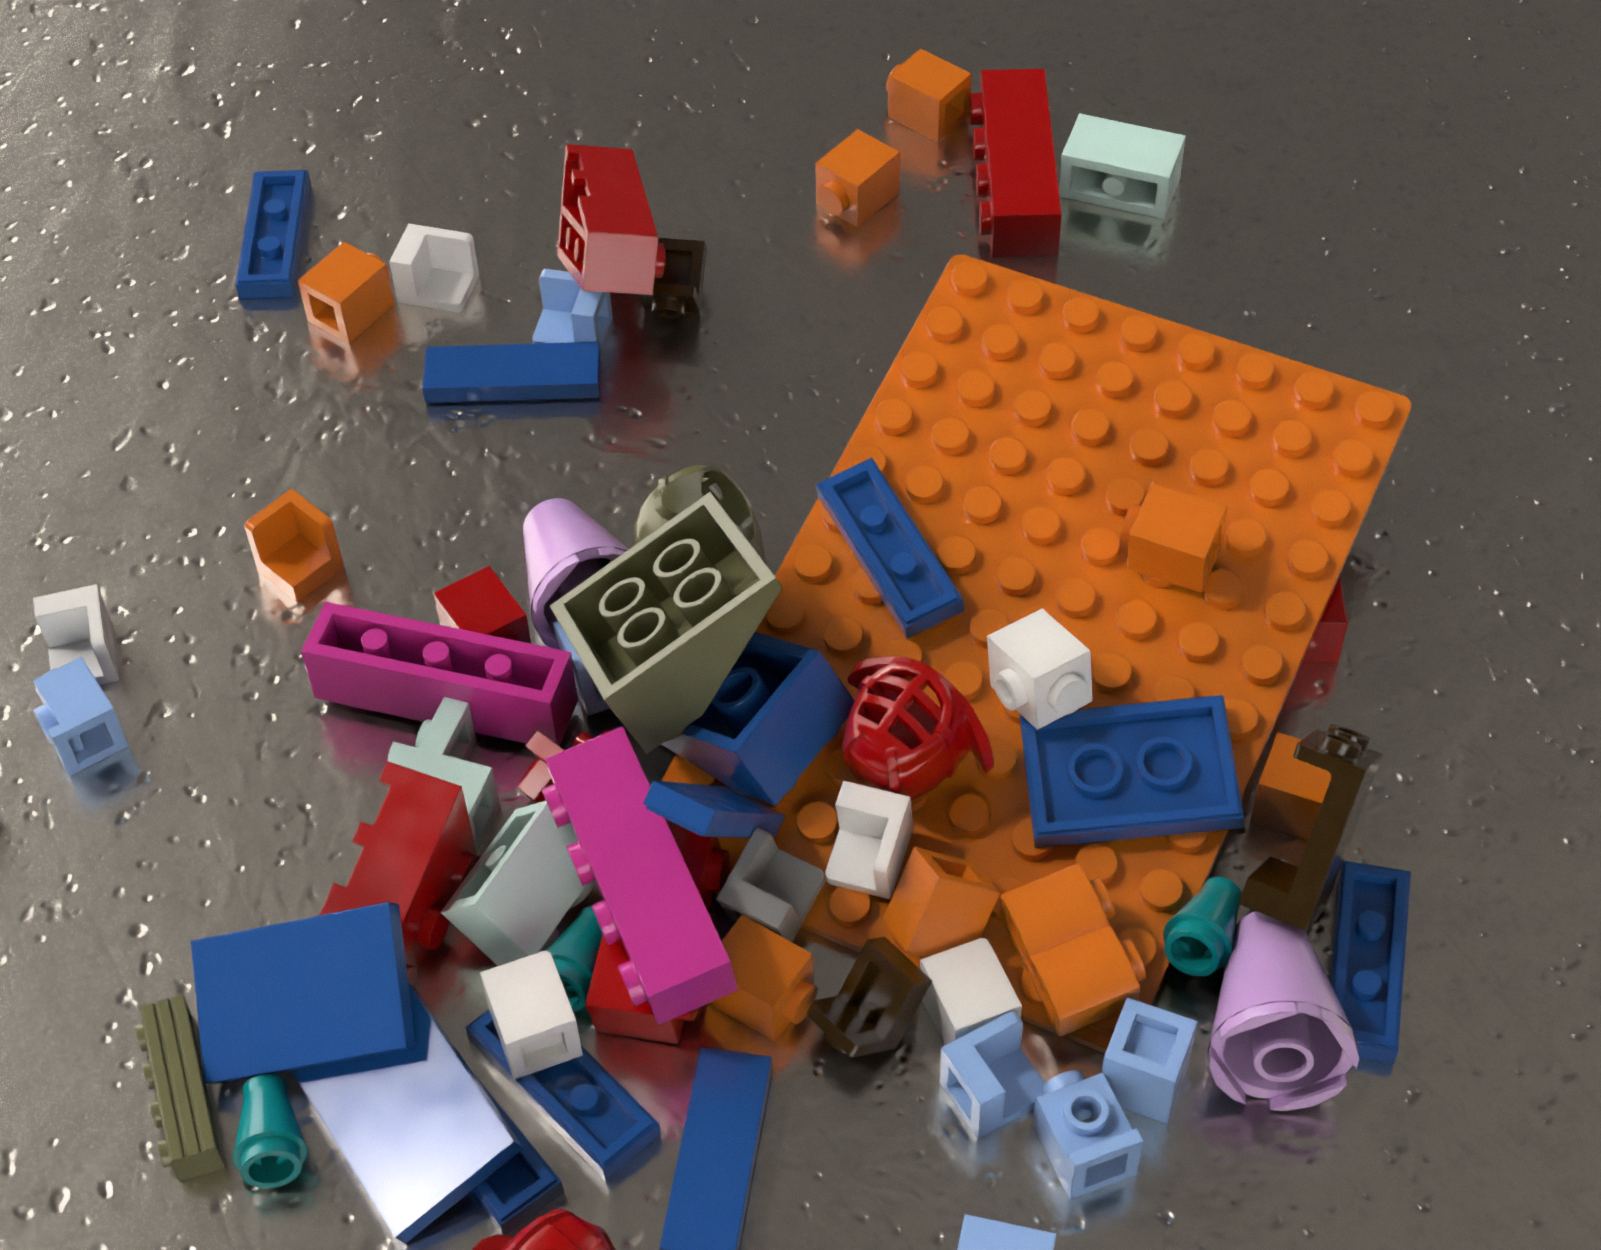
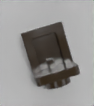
M658 238V243H663L665 247L664 273L662 278H654L653 295L637 294L644 309H651V314L668 319L683 318L685 312L700 313L707 253L705 241Z
M886 937L867 939L838 995L813 1000L806 1014L824 1032L825 1038L831 1046L850 1057L895 1049L932 980Z

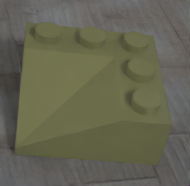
M709 492L550 605V608L604 701L647 755L662 743L677 738L690 723L704 714L783 587L712 493Z

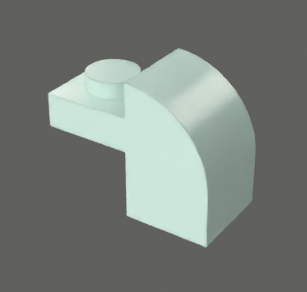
M444 697L433 719H427L421 725L415 747L393 742L388 754V761L462 786L474 843L478 852L500 806L492 767L467 761L477 742L469 703Z

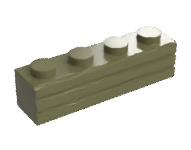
M177 995L171 999L167 998L154 1004L150 1003L141 1006L140 1013L143 1024L135 1026V1031L141 1051L148 1050L150 1062L143 1063L142 1067L149 1090L154 1088L156 1090L157 1100L150 1102V1109L156 1128L163 1127L165 1139L157 1141L163 1167L172 1166L179 1182L224 1169L208 1087L204 1083L203 1063L193 1015L184 995Z

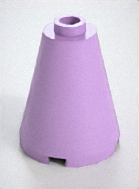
M554 498L539 503L528 513L523 524L532 622L542 642L550 648L559 649L553 623L558 620L550 605L629 549L575 503L567 499Z
M1254 911L1240 919L1235 927L1232 953L1226 963L1208 1047L1209 1068L1216 1086L1232 1100L1247 1105L1246 1095L1255 1098L1268 1099L1269 1109L1276 1111H1290L1316 1106L1338 1095L1347 1086L1346 1074L1353 1065L1357 1069L1360 1059L1357 1039L1306 931Z

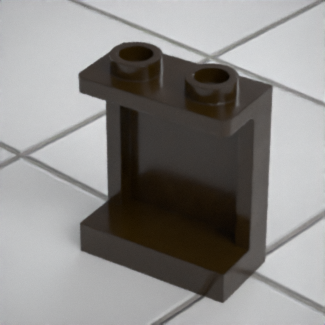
M1330 724L1327 732L1315 730L1297 743L1293 757L1327 770L1331 774V781L1299 867L1270 856L1247 878L1238 904L1305 931L1309 929L1326 908L1383 755L1367 748L1370 742L1369 737L1349 728Z

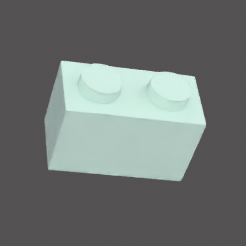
M1079 113L1061 155L1059 195L1063 198L1165 219L1181 176L1186 136Z
M546 801L515 809L440 912L497 966L546 951L559 937V930L556 927L566 912L582 902L593 889L595 881L582 886L566 846L578 842L571 824L569 823L557 828Z

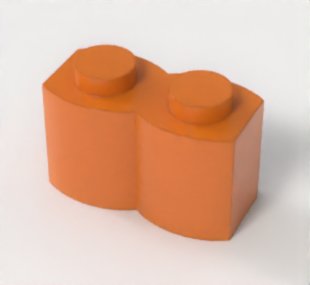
M1076 863L1000 895V911L1007 931L1025 968L1030 974L1041 1003L1059 1037L1121 1012L1127 997L1139 1001V981L1146 979L1145 968L1133 942L1130 939L1120 942L1109 925L1108 919L1115 917V910L1109 893L1099 877L1089 881L1080 864Z

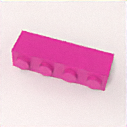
M326 601L301 649L315 699L424 722L427 719H433L443 698L448 697L469 703L475 733L526 744L539 731L560 747L579 700L572 653L569 651Z
M623 726L545 758L553 785L541 790L557 828L570 823L578 842L568 845L566 848L582 886L595 881L599 888L603 901L591 906L607 944L611 945L617 941H622L630 961L619 965L618 969L634 1007L648 1001L657 1024L660 1025L738 991L731 961L665 818L647 810V806L643 804L650 785Z

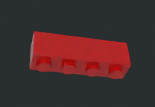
M1045 68L981 70L980 92H970L969 100L970 125H980V128H973V160L983 161V164H976V196L986 197L987 201L979 202L980 235H990L992 258L1058 256L1062 212Z

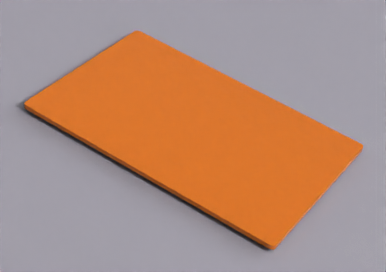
M959 254L949 260L830 477L873 458L963 598L964 611L906 639L818 498L775 574L783 588L755 632L820 651L854 700L858 696L859 691L858 688L848 683L847 677L859 661L868 658L904 656L918 660L936 670L969 701L988 735L995 766L985 773L973 753L969 751L959 763L958 770L952 777H946L932 791L911 802L914 828L893 894L914 847L974 862L1000 892L980 938H985L989 941L1022 1004L1021 1019L1057 1034L1036 992L1030 974L1025 968L1007 931L1000 911V895L1076 863L1080 864L1089 881L1099 877L1109 893L1115 910V917L1108 919L1109 925L1120 942L1126 939H1130L1133 942L1145 968L1146 979L1139 981V1002L1152 1006L1171 964L1164 951V927L1203 887L1229 829L1035 848L1020 730L1021 714L1017 710L1011 711L1007 709L998 698L996 691L991 687L987 636L1043 608L1091 651L1093 701L1079 709L1223 695L1242 801L1411 411V401L1406 396L983 260ZM1152 482L1227 505L1224 542L1202 593L1127 569L1128 542L1120 540L1122 525L1131 504L1142 505ZM909 676L903 677L904 680L910 682L914 679L913 677ZM927 685L923 691L941 707L936 694ZM848 718L841 725L836 736L823 747L800 775L795 786L782 797L776 806L743 794L784 814L785 817L776 837H773L778 849L821 869L824 875L840 829L835 804L842 783L847 781L864 785L855 779L843 757L842 742L844 741ZM678 754L673 758L661 780L665 782L728 787ZM718 837L721 849L729 851L728 877L750 838ZM827 880L800 927L858 952H861L867 939L886 937L919 969L920 960L926 958L906 953L884 924V915L891 901L890 899L829 884ZM1121 1012L1062 1037L1105 1054Z

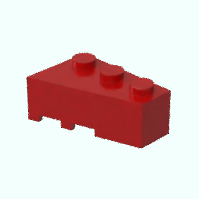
M566 144L557 256L583 291L653 295L654 278H662L665 247L663 243H658V234L633 149Z
M387 761L379 778V782L388 788L380 811L373 825L360 821L352 842L363 847L346 887L333 882L319 915L386 902L399 904L408 982L415 987L417 969L429 949H437L447 933L449 920L440 912L478 862L480 856L477 855L462 786Z

